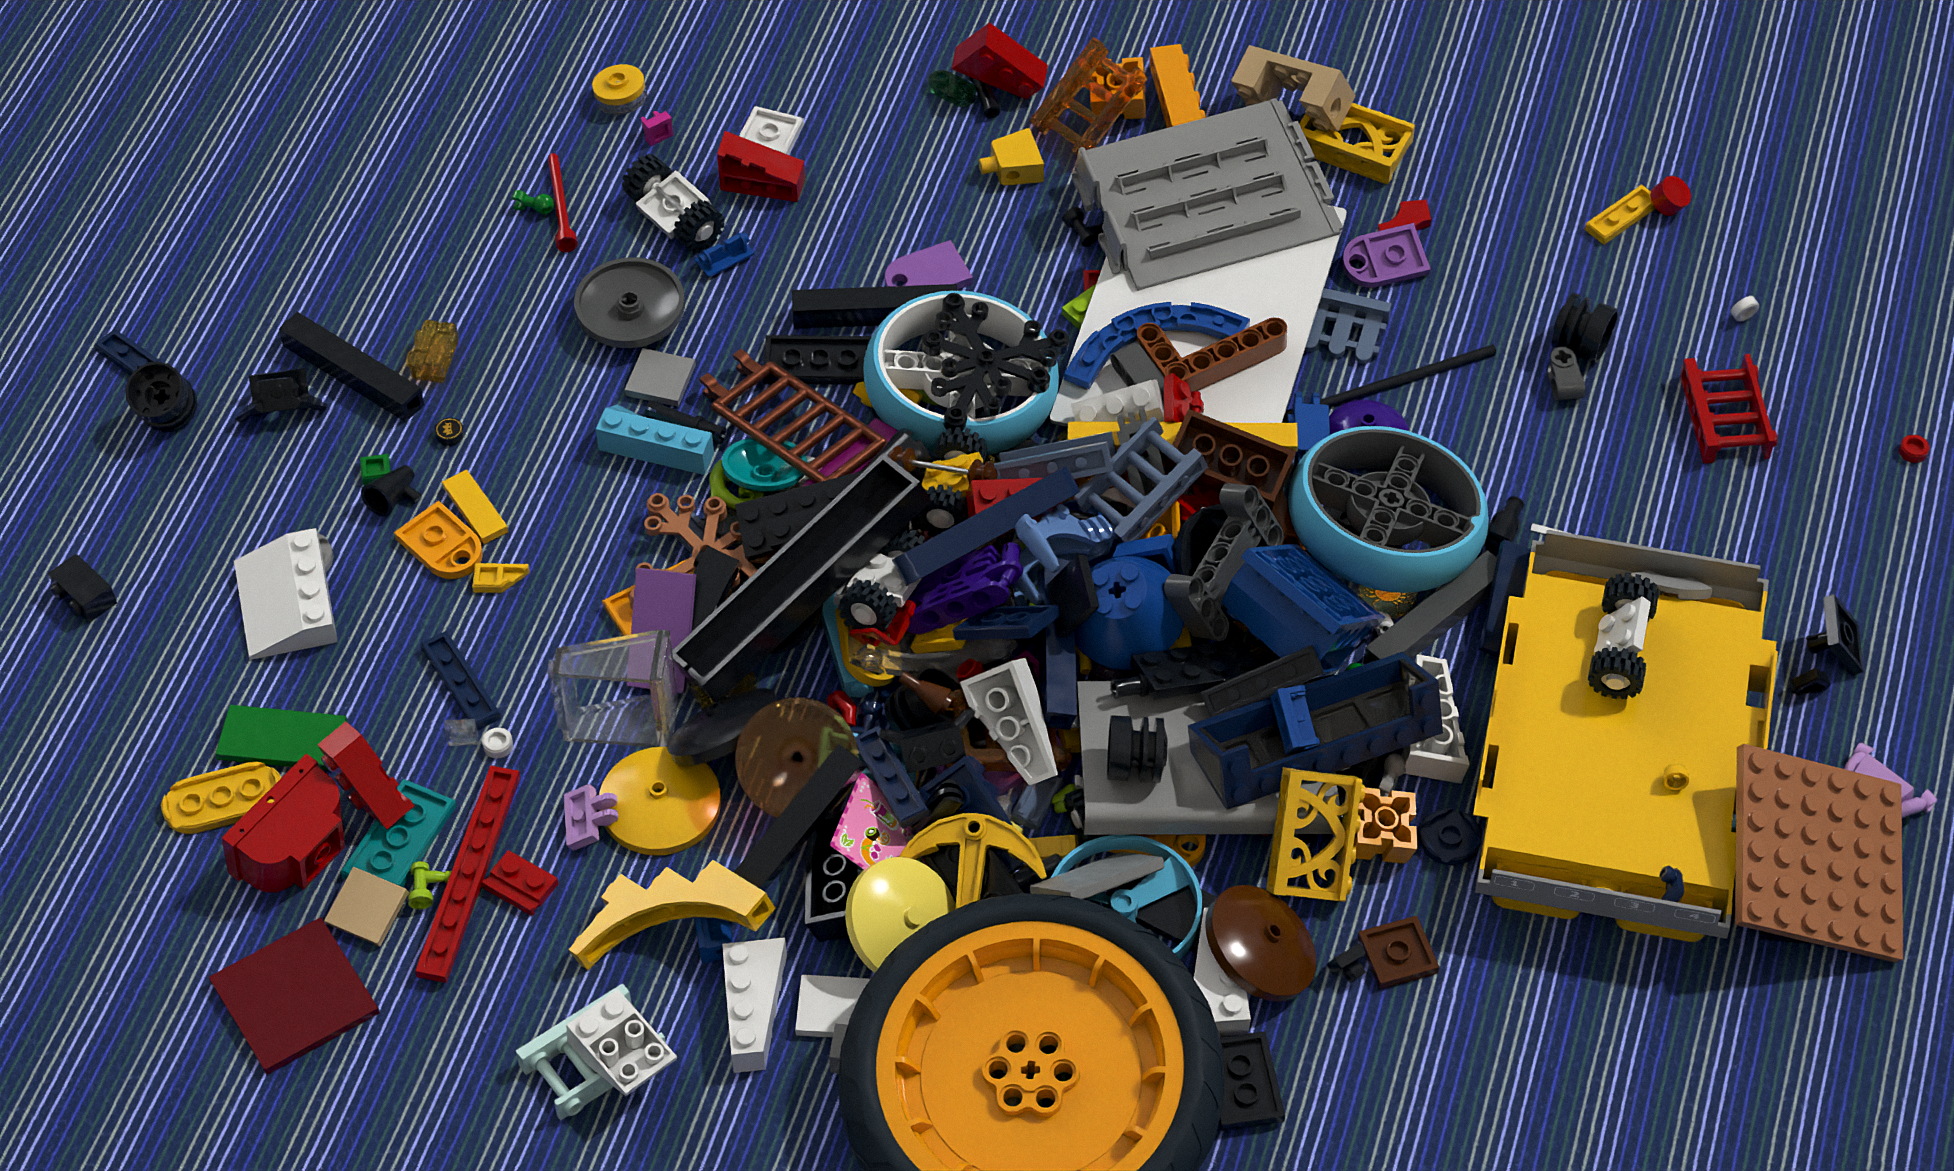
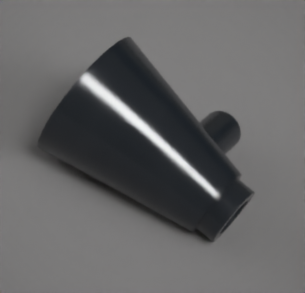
M402 465L364 485L361 489V497L364 504L373 513L383 517L391 514L403 495L416 504L421 499L422 494L409 486L415 474L407 465Z

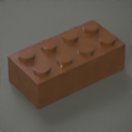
M1188 409L1172 444L1184 455L1188 454L1193 448L1203 455L1208 468L1194 483L1219 493L1226 483L1255 486L1272 513L1294 465L1296 451ZM1167 456L1165 471L1170 473L1177 464Z

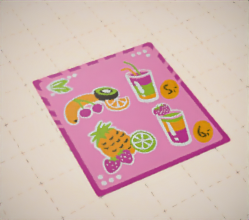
M861 773L854 785L830 846L865 870L870 865L879 861L899 857L914 835L911 832L912 828L910 826L904 829L901 828L876 782ZM923 857L915 859L928 866Z

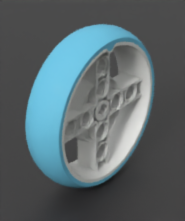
M941 291L912 299L891 312L873 333L866 350L863 365L866 391L880 419L898 431L903 428L910 430L914 433L910 437L915 442L920 439L928 452L933 453L938 437H940L943 431L946 433L943 425L944 415L929 411L915 404L897 388L924 390L929 398L948 410L956 405L964 388L949 392L943 397H937L931 393L932 380L940 377L949 381L971 375L974 369L948 378L941 373L943 360L952 358L958 362L966 359L945 351L938 356H929L924 352L895 349L908 340L926 334L928 331H942L935 326L936 315L942 312L943 299L950 293H957L962 296L965 301L964 311L969 320L974 303L983 302L989 307L988 317L982 321L977 333L999 340L1010 348L1018 346L1024 335L1025 323L1033 320L1019 308L999 298L982 293ZM1042 329L1040 336L1034 339V341L1047 338ZM948 331V338H945V340L972 349L965 336ZM983 343L986 348L992 349L990 346ZM1021 356L1022 358L1006 360L1030 370L1036 367L1045 368L1050 375V383L1047 391L1035 393L1028 389L1027 380L1000 371L1002 377H1006L1012 382L1009 395L1029 397L1021 405L1005 413L986 418H975V409L984 406L977 392L975 393L965 412L967 414L965 429H971L969 433L971 435L977 432L979 434L978 439L983 438L985 440L984 445H987L986 456L1015 447L1034 434L1050 414L1058 392V363L1053 367H1045L1040 362ZM985 375L983 378L992 396H996L993 383L989 376Z

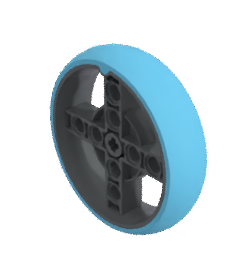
M1361 426L1333 433L1312 446L1301 458L1293 472L1289 485L1288 507L1291 522L1304 547L1327 569L1346 580L1364 587L1399 593L1419 592L1439 587L1462 574L1477 558L1486 540L1489 522L1487 501L1474 473L1459 457L1447 448L1431 439L1406 430L1383 426ZM1367 468L1389 472H1371L1359 477L1343 470ZM1416 481L1439 495L1453 511L1431 504L1427 493ZM1321 504L1346 513L1349 523L1361 534L1360 537L1337 523ZM1419 540L1436 548L1404 550L1387 547V545H1405Z

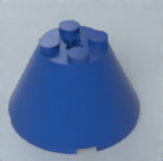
M1122 556L1103 561L1090 569L1100 607L1075 630V644L1083 654L1097 662L1098 665L1109 669L1133 670L1130 665L1132 655L1169 650L1176 639H1179L1184 622L1165 596V581L1171 573L1163 566L1142 557Z

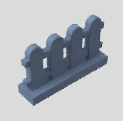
M1324 288L1305 351H1315L1320 343L1329 345L1328 353L1333 358L1342 357L1347 349L1356 351L1355 359L1358 363H1369L1373 355H1379L1380 347L1376 346L1379 332L1385 333L1386 327L1389 324L1392 303ZM1326 320L1336 322L1332 336L1322 334ZM1353 326L1362 328L1359 342L1349 340Z

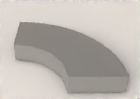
M1652 570L1631 573V577L1639 574L1642 580L1645 577L1649 578L1650 583L1654 582L1657 585L1656 589L1659 588V593L1660 591L1674 593L1678 595L1677 599L1703 600L1711 598L1713 588L1693 577H1671Z

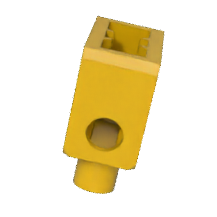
M1030 128L993 140L991 142V156L978 160L981 174L996 172L1002 185L1044 182V162Z

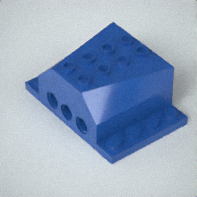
M1297 544L1247 548L1240 557L1245 562L1231 579L1221 602L1227 608L1226 612L1236 621L1244 623L1253 636L1263 641L1280 658L1313 645L1325 674L1318 677L1336 674L1368 631L1373 627H1378L1386 618Z

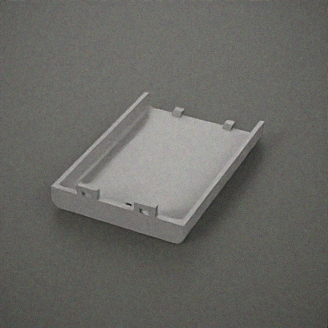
M1111 681L1076 682L1079 716H1076L1071 728H1080L1083 776L1075 775V789L1084 790V835L1274 834L1280 791L1226 809L1192 755L1187 726L1210 718L1200 693L1154 700L1152 696L1141 697L1139 694L1115 699L1110 690ZM1306 681L1299 685H1307L1315 681ZM1111 715L1131 716L1133 730L1138 731L1140 730L1143 717H1148L1149 731H1154L1155 718H1164L1168 747L1167 762L1162 772L1160 783L1152 782V768H1147L1145 782H1140L1138 768L1134 767L1131 768L1128 781L1107 779L1108 735ZM1329 719L1313 724V728L1323 744L1332 742ZM1281 736L1258 743L1269 763L1298 754L1286 755ZM1249 748L1251 770L1261 767L1254 753ZM1215 758L1207 761V764L1222 786L1218 760ZM1307 781L1301 783V788L1317 795L1319 788L1324 782ZM1337 786L1327 790L1323 797L1325 803L1331 795L1338 794ZM1337 796L1335 799L1336 805L1340 806L1339 797ZM1309 804L1307 812H1305L1304 807L1298 808L1297 817L1304 819L1309 814L1312 806ZM1318 812L1310 824L1303 828L1295 829L1294 834H1333L1327 821Z

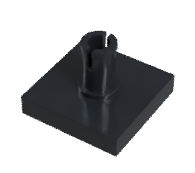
M1835 594L1823 597L1826 631L1806 637L1809 651L1815 654L1830 648L1852 675L1864 672L1859 624Z

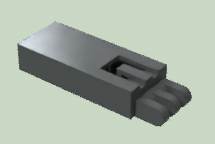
M1144 408L1139 409L1140 420L1137 421L1134 412H1129L1130 423L1125 424V419L1122 415L1116 416L1120 431L1117 432L1120 446L1128 442L1136 434L1137 429L1142 423L1148 421ZM1151 444L1147 448L1148 457H1141L1160 473L1166 475L1160 450ZM1132 464L1126 469L1130 485L1143 496L1148 495L1157 486V484Z

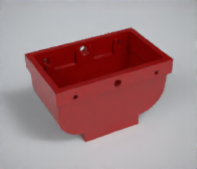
M306 753L222 837L228 874L239 882L243 879L254 888L263 892H280L289 888L294 883L304 890L345 848L338 786L328 774L318 767V761ZM270 799L274 800L273 803H268L267 801Z

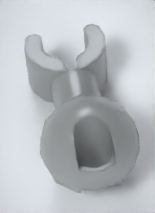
M1390 754L1384 760L1386 772L1378 788L1380 789V796L1387 797L1396 778L1406 772L1405 757L1401 754Z

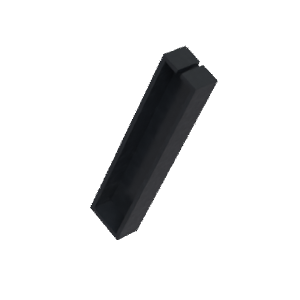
M883 453L668 654L684 676L694 685L698 686L714 703L719 702L931 502L921 482Z

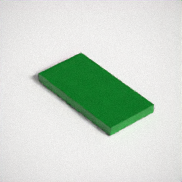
M230 705L215 755L217 760L245 763L261 762L266 765L293 767L307 753L318 761V767L321 770L330 771L321 760L324 754L317 744L345 721L348 723L347 716Z

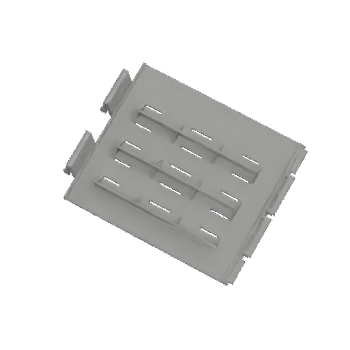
M1277 98L1085 150L1084 147H1081L1078 150L1076 171L1072 172V181L1079 191L1085 211L1093 210V198L1098 209L1102 208L1103 233L1098 235V241L1107 256L1112 274L1120 273L1121 261L1124 270H1129L1137 291L1336 236L1343 230L1333 205L1328 207L1331 204V200L1334 199V195L1318 162H1311L1312 159H1315L1310 145L1298 121L1292 122L1283 101H1278Z

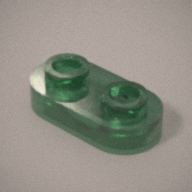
M946 70L935 71L929 76V90L934 95L958 107H967L975 102L976 88L967 80Z

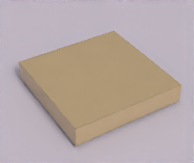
M353 867L324 921L332 927L381 947L409 891L406 888Z

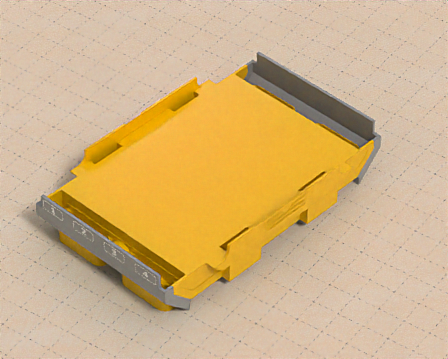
M1547 530L1544 542L1532 541L1522 598L1509 596L1477 786L1473 815L1486 817L1487 819L1475 893L1491 895L1494 903L1503 908L1562 919L1575 918L1580 912L1615 918L1616 923L1622 929L1671 939L1696 942L1701 940L1704 935L1727 939L1731 923L1736 871V832H1731L1733 814H1736L1737 747L1742 744H1748L1763 749L1768 748L1778 651H1776L1777 641L1762 639L1769 580L1758 578L1760 565ZM1652 570L1671 577H1693L1713 588L1711 598L1703 600L1677 599V594L1660 591L1656 614L1653 619L1649 618V622H1647L1643 650L1637 653V658L1642 657L1644 659L1643 663H1646L1644 684L1640 694L1636 693V696L1633 698L1628 695L1627 699H1622L1621 696L1613 699L1612 695L1602 696V691L1597 693L1593 690L1594 687H1590L1588 675L1592 656L1595 655L1594 648L1597 644L1599 633L1598 625L1601 619L1608 613H1604L1602 610V599L1606 581L1608 582L1610 577L1615 578L1616 574L1620 573L1625 577V573ZM1511 649L1514 650L1512 665L1509 664ZM1747 690L1762 693L1761 708L1746 706ZM1677 763H1680L1688 771L1689 784L1681 790H1671L1664 784V770L1670 764L1677 765ZM1491 771H1494L1492 789H1490L1489 782ZM1673 775L1674 778H1680L1679 775ZM1665 866L1678 868L1683 874L1684 894L1679 902L1661 900L1667 890L1666 882L1661 880L1659 874Z

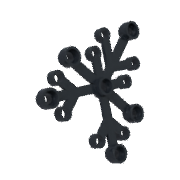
M957 293L948 294L943 299L942 312L936 315L935 326L939 330H948L965 336L972 349L947 341L939 331L931 330L922 338V351L929 356H938L945 351L966 359L958 362L952 358L943 360L941 373L945 377L952 378L958 373L973 369L974 371L971 375L949 381L940 377L932 380L931 393L937 397H943L949 392L964 388L956 405L949 408L944 414L943 425L945 429L951 428L953 432L956 427H961V431L965 429L967 423V414L965 412L976 392L984 404L986 414L995 416L1000 413L1002 402L998 397L992 396L983 380L985 375L989 376L994 385V392L999 396L1009 395L1012 386L1011 380L1002 377L1000 371L1027 380V387L1032 392L1043 393L1047 391L1050 375L1045 368L1036 367L1030 370L1006 360L1023 356L1040 362L1045 367H1053L1057 363L1058 355L1065 354L1068 350L1070 340L1067 333L1061 329H1055L1049 333L1047 338L1034 341V339L1040 336L1041 324L1035 320H1029L1024 325V335L1018 346L994 351L986 348L977 334L980 324L988 317V305L983 302L974 303L969 320L964 311L965 301L962 296Z

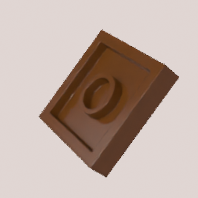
M1417 915L1358 931V940L1367 953L1365 956L1379 989L1439 973L1440 967Z

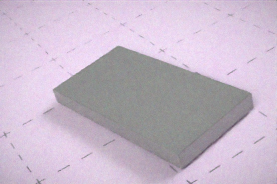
M1119 852L1030 886V893L1064 895L1084 900L1162 870L1164 868L1163 857Z

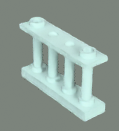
M623 983L516 1050L518 1063L523 1072L527 1075L533 1070H538L559 1097L554 1100V1105L560 1121L567 1116L577 1114L584 1105L614 1087L589 1067L567 1042L566 1025L617 988L631 1003L630 992ZM662 1032L659 1033L658 1035L666 1043L665 1036L662 1034ZM560 1053H565L586 1080L572 1090L568 1089L548 1062Z

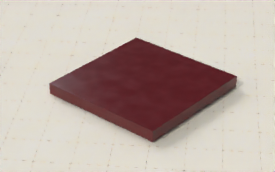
M321 917L209 976L210 983L266 1075L380 1013L376 1003Z

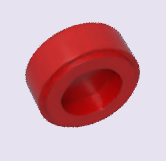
M1908 435L1902 439L1899 453L1904 460L1911 463H1919L1926 459L1930 446L1925 438L1919 435Z

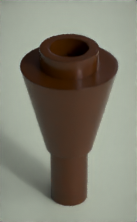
M905 671L898 680V682L913 690L914 694L935 715L939 710L944 713L953 699L949 695L951 689L927 681H920Z

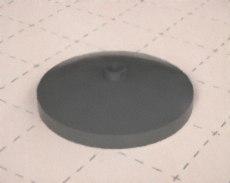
M628 257L611 260L590 271L577 287L574 307L580 327L594 340L612 347L636 348L657 342L675 329L684 313L685 297L679 278L668 267L654 260Z

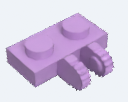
M590 784L564 794L566 843L570 849L574 851L599 841L598 826H608L615 821L617 822L618 812L610 808L617 804L616 794L609 792L596 796V789Z

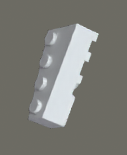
M1417 654L1414 662L1439 681L1443 734L1404 747L1403 756L1405 757L1406 768L1404 774L1461 784L1469 767V760L1464 752L1463 745L1465 742L1463 733L1459 729V714L1457 706H1454L1452 697L1454 692L1447 660ZM1412 666L1411 678L1414 686L1429 681L1426 676ZM1409 696L1407 698L1406 716L1411 714Z
M1209 907L1204 908L1194 980L1211 1007L1220 1038L1249 1034L1251 1018L1247 992L1226 975L1213 956L1205 930L1206 914Z
M785 937L722 944L734 1073L766 1070L772 1028L777 1012L779 991H781L782 975L787 959Z

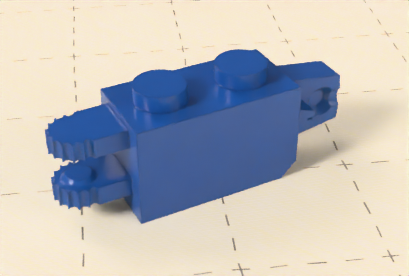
M1295 391L1293 413L1287 415V423H1297L1298 450L1293 466L1298 465L1301 458L1312 446L1330 435L1329 405L1320 404L1319 393H1312L1310 404L1303 403L1302 392Z

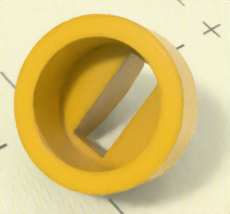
M1677 763V765L1670 764L1665 768L1663 777L1667 788L1681 790L1689 784V774L1684 765ZM1673 775H1679L1680 778H1674Z

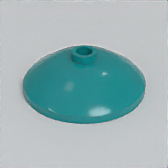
M752 438L743 439L732 444L722 456V469L727 478L736 485L751 491H781L793 486L805 476ZM787 440L781 444L788 450L796 446ZM803 454L802 456L799 457V458H801L803 461H805L806 463H808V462H807V457H806L805 454Z

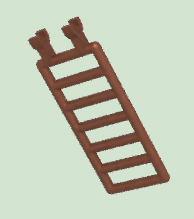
M743 349L734 353L733 357L740 363L736 366L737 371L742 374L746 373L749 376L733 388L727 390L709 373L699 379L700 383L706 387L703 390V395L715 399L711 404V409L815 483L852 473L877 454L887 443L886 438L776 363L769 361L761 366L752 360ZM772 374L779 379L735 412L726 407L768 375ZM788 386L797 391L753 425L745 420L747 416ZM809 399L816 404L774 436L769 437L762 432L804 400ZM825 411L834 416V418L791 450L781 445ZM843 424L853 429L810 463H806L799 458ZM862 437L872 442L826 477L818 471Z

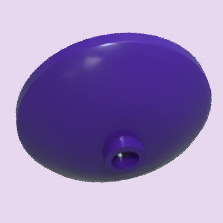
M1373 400L1348 402L1335 409L1329 416L1330 435L1341 430L1361 426H1383L1409 431L1405 419L1397 410L1387 404Z

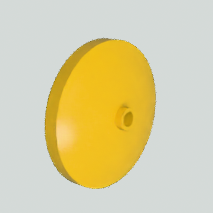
M667 747L647 748L623 758L609 771L599 795H602L603 793L610 792L617 796V804L610 808L617 810L618 820L605 826L607 832L623 847L646 855L673 854L697 844L713 828L721 807L719 783L707 763L692 766L678 765L673 761Z

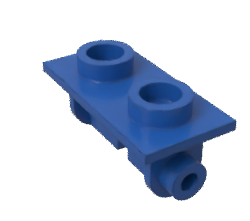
M738 232L735 236L725 240L723 245L719 243L707 250H702L698 258L694 260L710 278L755 255V252L747 244L750 242L748 235L745 232L742 234Z

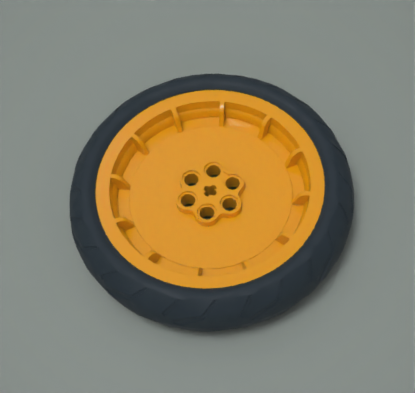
M1020 893L978 900L930 921L906 938L884 959L859 996L849 1019L841 1045L839 1060V1103L849 1144L863 1171H1198L1212 1147L1217 1132L1225 1089L1224 1057L1220 1035L1211 1007L1187 967L1156 935L1117 911L1087 900L1064 895ZM1013 1044L1024 1046V1049L1018 1053L1008 1050ZM1046 1045H1052L1057 1048L1051 1054H1045L1041 1051ZM995 1070H1004L1007 1073L1001 1079H995L990 1076ZM1029 1072L1036 1073L1033 1079H1027ZM1061 1072L1069 1073L1072 1076L1069 1080L1063 1082L1055 1078ZM1011 1097H1017L1022 1100L1017 1106H1008L1005 1103ZM1049 1098L1054 1101V1104L1048 1108H1043L1038 1105V1102L1041 1099Z

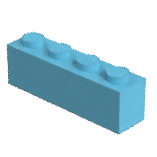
M619 405L605 408L596 427L598 449L604 452L702 475L706 474L714 456L711 432L646 418Z

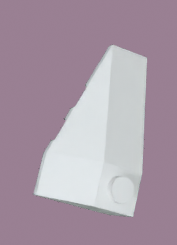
M1026 658L1010 661L960 682L969 707L971 706L976 711L974 716L977 719L979 718L990 731L988 734L1001 745L1007 753V758L1029 786L1058 775L1037 687Z

